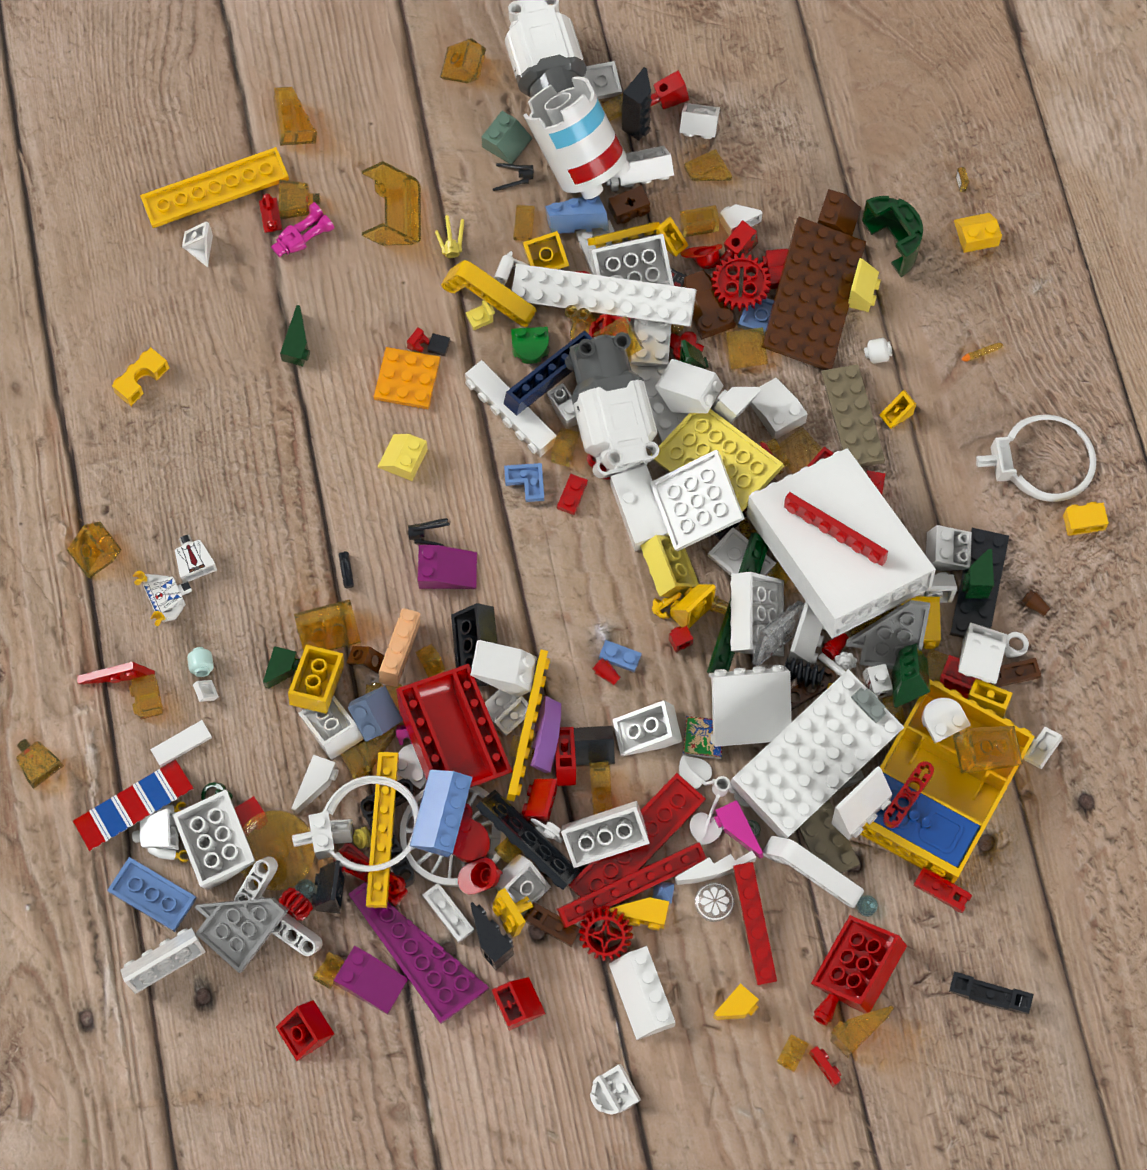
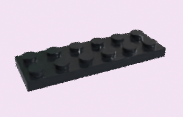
M977 528L971 529L970 566L988 549H992L994 587L989 598H965V592L961 590V583L964 580V574H967L969 569L962 571L950 635L964 638L970 623L991 629L1009 535Z
M493 790L476 805L480 813L487 817L497 830L502 831L513 845H516L523 851L524 856L531 859L541 872L552 879L553 884L564 890L580 874L581 871L574 868L573 864L496 790Z

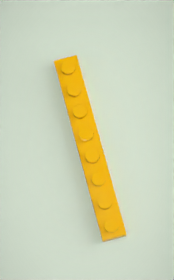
M542 649L540 650L506 799L513 802L516 795L520 796L522 784H519L520 777L524 778L526 766L523 765L524 759H528L530 748L527 747L528 741H532L534 730L531 729L532 723H536L538 712L535 711L536 705H540L542 694L539 693L540 687L544 688L546 676H543L544 669L548 670L550 658H547L548 651Z
M378 752L377 776L397 781L398 752ZM376 784L369 865H379L391 860L396 790L382 784ZM390 867L368 873L367 907L387 908Z

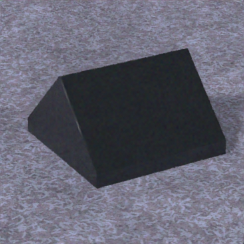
M613 726L574 728L576 766L615 764Z

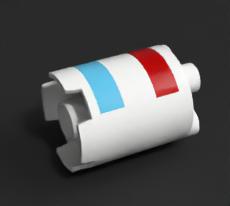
M573 77L574 87L557 93L552 85H549L534 95L528 101L532 113L530 116L527 114L523 116L562 190L567 193L581 192L584 199H592L603 191L602 183L610 178H619L625 175L631 167L626 159V153L589 80L585 77Z

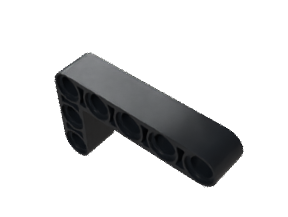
M400 779L397 781L403 786L410 787L409 791L414 796L415 791L410 780ZM397 790L395 807L407 802V799ZM375 793L365 797L360 803L362 814L371 831L374 810L368 812L365 810V807L369 804L374 805ZM394 833L391 860L392 857L399 855L403 851ZM404 857L400 862L390 867L396 875L401 876L405 872L411 874V877L405 880V887H409L415 882L414 871L407 857Z

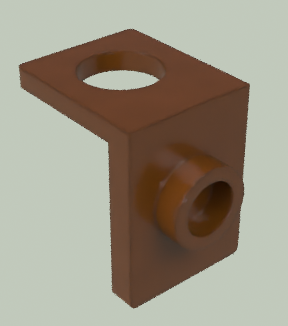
M353 646L346 663L349 665L366 666L379 674L384 655L370 646ZM376 655L378 657V664L374 667L372 665V658Z

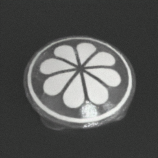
M707 883L696 893V910L708 922L722 921L734 909V895L722 883Z

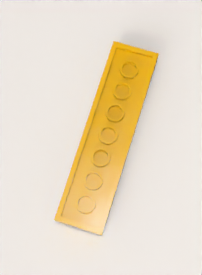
M277 147L150 191L140 195L152 228H156L288 181L289 176Z

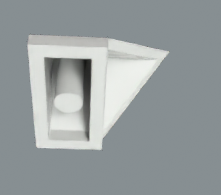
M204 222L185 231L182 248L187 250L206 267H208L213 238L210 223Z

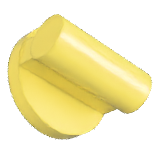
M367 826L355 830L353 835V842L360 849L371 847V834Z

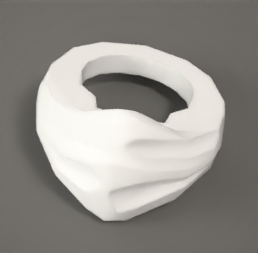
M1019 632L1008 634L1004 651L1006 657L1016 658L1024 655L1028 650V639ZM1011 638H1019L1023 642V648L1018 651L1009 646V640Z

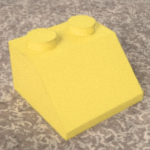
M859 258L848 304L850 308L869 312L870 306L875 305L877 296L873 294L875 290H879L881 279H878L879 271L861 258Z
M393 434L378 468L413 481L428 450L427 441L411 434Z

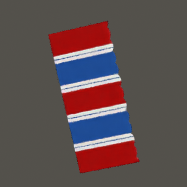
M175 759L73 820V823L88 850L91 851L93 848L108 841L111 837L118 835L119 832L125 831L128 827L135 825L146 816H150L154 811L160 810L163 806L170 804L171 801L178 799L194 788Z

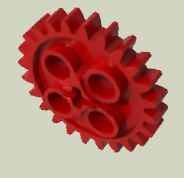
M742 253L741 258L734 254V259L727 256V262L721 260V266L716 265V271H713L714 278H711L712 290L715 291L714 297L719 296V303L724 301V307L730 304L731 310L736 306L738 311H741L742 307L748 311V306L751 305L755 309V303L761 305V299H767L766 293H770L769 287H771V281H769L771 274H767L768 268H763L764 262L758 264V257L751 260V254L748 258H745L744 253ZM744 268L742 296L739 297L740 269ZM733 271V272H736L737 274H736V275H730V274H728V273ZM752 272V273H754L755 275H754V276H748L747 273ZM729 288H733V289H735L736 291H734V292H729V291H727V290H728ZM751 289V290H753L754 292H753V293H747L746 290Z

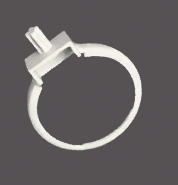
M1036 415L1021 420L1012 428L1008 437L995 438L991 445L992 455L976 456V466H994L997 481L1011 480L1027 495L1049 502L1065 501L1079 495L1088 487L1096 470V454L1088 436L1073 422L1055 415ZM1038 420H1055L1075 429L1084 441L1089 453L1090 465L1084 481L1071 491L1051 494L1038 490L1027 482L1022 475L1018 477L1016 474L1017 470L1013 467L1009 443L1014 440L1017 433L1024 426Z
M383 776L356 778L344 784L331 796L323 812L308 815L311 831L292 835L294 847L313 843L314 853L318 860L333 857L335 860L341 861L342 866L354 871L371 872L383 870L395 865L408 855L413 848L410 846L411 838L406 848L388 862L379 865L356 864L343 857L339 852L334 853L333 850L335 848L329 814L333 815L337 805L346 794L366 784H382L400 792L412 808L414 827L419 806L412 793L401 783Z

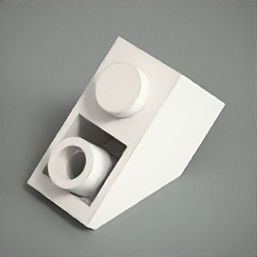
M562 383L548 391L547 395L566 430L577 425L571 394Z

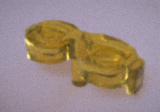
M747 518L741 521L739 530L741 533H745V537L749 540L751 533L756 532V529L750 530Z

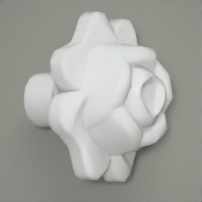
M842 652L840 655L835 656L834 662L847 671L848 669L855 668L858 660L852 653Z

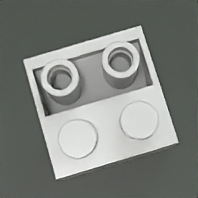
M936 525L927 532L926 556L936 570L969 569L971 563L972 532Z

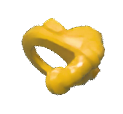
M678 592L669 598H664L662 601L654 598L653 614L662 619H669L668 612L662 613L661 609L680 598L681 593Z

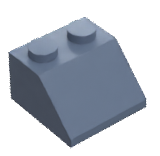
M385 685L350 701L348 706L365 742L384 734L403 720Z

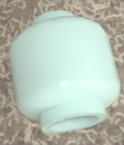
M203 647L194 648L187 656L189 671L196 677H205L214 668L212 653Z

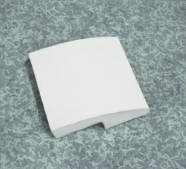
M498 689L485 701V705L493 725L507 736L525 719L528 702L523 696L516 698Z

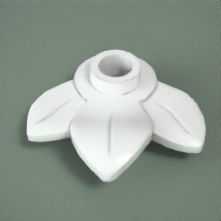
M531 818V821L536 825L535 828L545 838L554 839L559 843L563 842L559 834L561 831L559 827L549 821L545 825Z

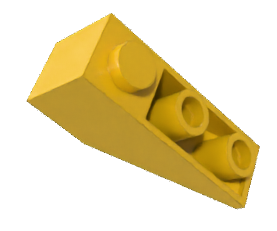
M649 897L612 907L610 911L613 912L617 908L618 915L624 912L623 920L629 918V924L632 926L643 924L647 925L649 929L660 930V928L664 929L669 901Z

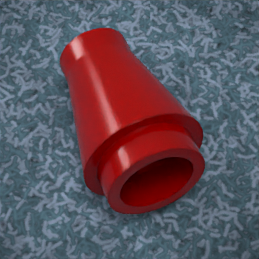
M845 633L834 637L824 643L822 652L833 660L835 656L840 655L849 637Z
M601 658L592 668L595 671L594 674L610 682L613 686L621 678L608 659Z
M828 994L825 1000L814 1010L813 1018L818 1023L828 1025L829 1022H832L839 1001L838 997Z

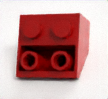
M529 977L509 981L491 990L509 1031L546 1014Z

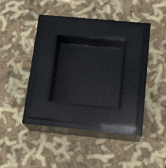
M432 333L427 351L446 356L451 341L450 337Z

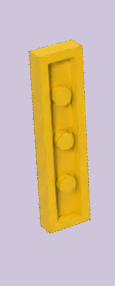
M652 222L587 238L588 246L595 245L596 248L606 246V242L611 241L612 244L623 242L622 238L628 237V240L639 238L638 234L644 233V236L655 234L654 230H656L660 223Z

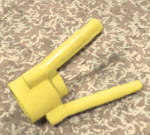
M446 215L448 240L445 242V245L438 230H435V234L441 246L442 254L447 258H455L462 252L464 219H461L457 243L456 240L452 239L449 216Z

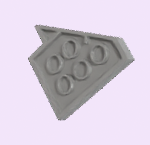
M914 600L906 602L847 639L846 646L862 648L860 665L877 666L886 664L888 669H893L899 651L905 646L917 643L922 651L930 603Z
M275 898L198 904L195 908L207 919L195 934L238 973H241L288 910Z

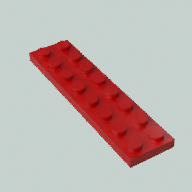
M676 773L640 810L650 843L589 863L569 884V888L579 897H582L640 870L706 801V798Z

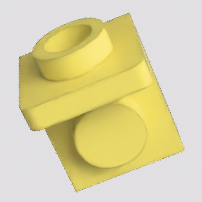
M484 300L481 306L465 312L473 330L494 322L493 315L495 311L492 305H488Z

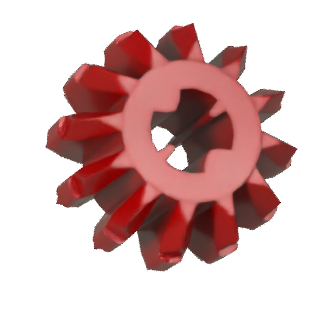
M288 888L278 899L279 903L288 910L287 913L296 920L303 921L313 909L309 899L295 888Z

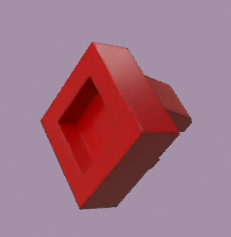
M417 327L407 340V348L412 352L415 350L422 353L424 348L420 344L425 343L429 345V339L424 334V331Z

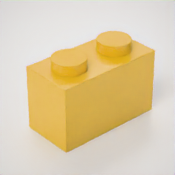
M1090 502L1083 506L1077 504L1070 505L1063 514L1068 536L1104 531L1109 524L1104 502Z

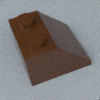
M828 189L817 223L853 236L861 207L848 195Z

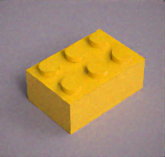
M306 645L288 691L289 705L327 714L344 668L343 653Z

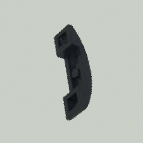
M955 971L949 992L966 999L1024 1014H1029L1034 994L1015 988L1011 990L976 980L972 976Z

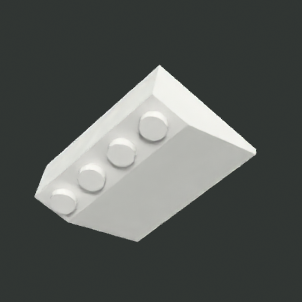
M663 234L589 250L595 275L674 286Z
M754 572L731 574V651L743 654L784 656V580Z
M227 790L173 814L200 887L209 890L218 886L256 862Z
M192 928L181 930L177 933V937L171 940H164L159 944L160 947L155 950H147L138 960H131L124 964V968L121 969L123 980L135 994L206 952Z

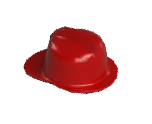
M717 244L692 247L683 250L680 255L686 258H693L701 268L711 269L716 267V265H721L719 250L723 246Z
M482 858L468 863L460 870L458 885L463 893L468 895L477 894L494 888L498 884L500 875L503 872L499 870L492 859Z

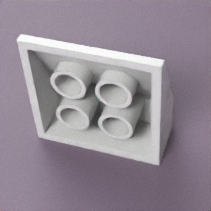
M879 766L835 807L831 824L848 840L852 837H858L864 830L862 827L866 823L871 824L877 818L876 813L880 809L884 811L892 803L890 801L892 792Z

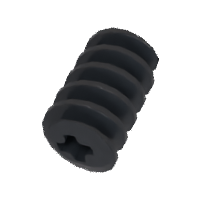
M787 657L784 665L790 671L791 682L797 678L798 685L804 680L805 687H808L810 683H812V689H815L818 685L820 687L825 667L818 671V665H815L811 669L810 662L804 667L803 660L796 664L794 657L790 662H788Z

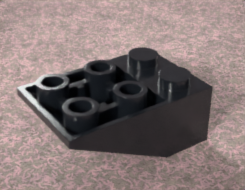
M472 902L470 905L482 955L497 970L514 955L513 941L507 934L504 936L501 934L499 925L493 919L489 920L487 918V913L480 904L476 906Z

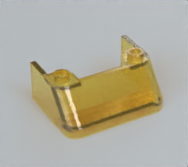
M384 161L362 170L363 175L375 180L376 193L385 198V224H379L362 232V236L382 246L414 245L420 242L421 186L419 181Z

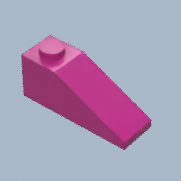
M736 800L715 810L716 817H714L718 828L722 827L724 832L747 850L753 851L759 859L763 858V852L738 801Z

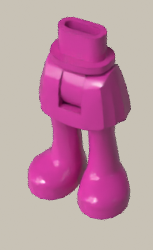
M315 202L309 206L310 214L298 224L287 226L276 239V243L271 246L278 257L285 253L288 255L289 253L307 248L305 243L323 232H330L334 229L331 220L323 214ZM318 222L313 228L302 235L300 234L303 230Z

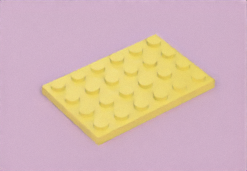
M711 409L708 413H689L658 446L659 454L653 459L670 473L714 450H718L742 512L748 506L749 495L756 490L764 489L784 467L781 461Z

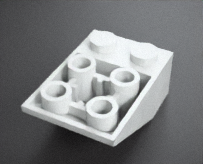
M970 623L962 642L958 672L963 673L965 676L981 679L987 683L996 684L1006 647L1007 634Z

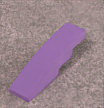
M547 696L543 697L534 727L536 736L532 749L535 752L530 765L544 773L551 772L561 722V703Z

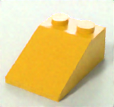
M698 584L694 588L690 587L685 592L683 599L680 601L676 600L671 605L670 617L681 627L687 626L690 629L713 607L716 586L714 584Z

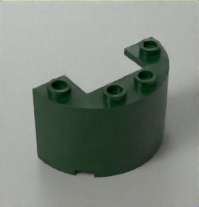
M889 196L870 198L866 200L862 222L871 235L886 227L889 229L897 241L895 247L902 255L892 261L891 264L900 277H903L912 269L918 256L923 236V224L920 215L913 206L900 198L898 200L889 198Z

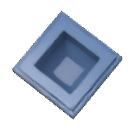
M661 882L655 885L652 898L669 901L672 904L675 883Z

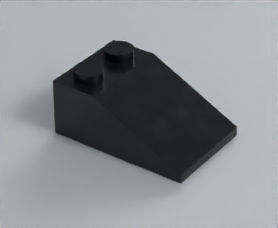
M339 860L321 867L319 874L316 873L315 885L317 886V893H313L312 905H315L316 911L337 914L341 912L346 874Z

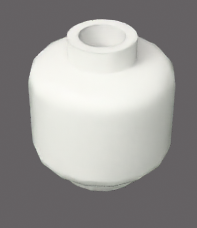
M885 338L869 340L867 347L864 348L866 359L869 358L873 364L887 362L890 356H892L890 341L887 342Z

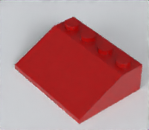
M849 915L811 984L827 994L835 995L839 1001L851 1008L869 1015L907 945L899 935Z

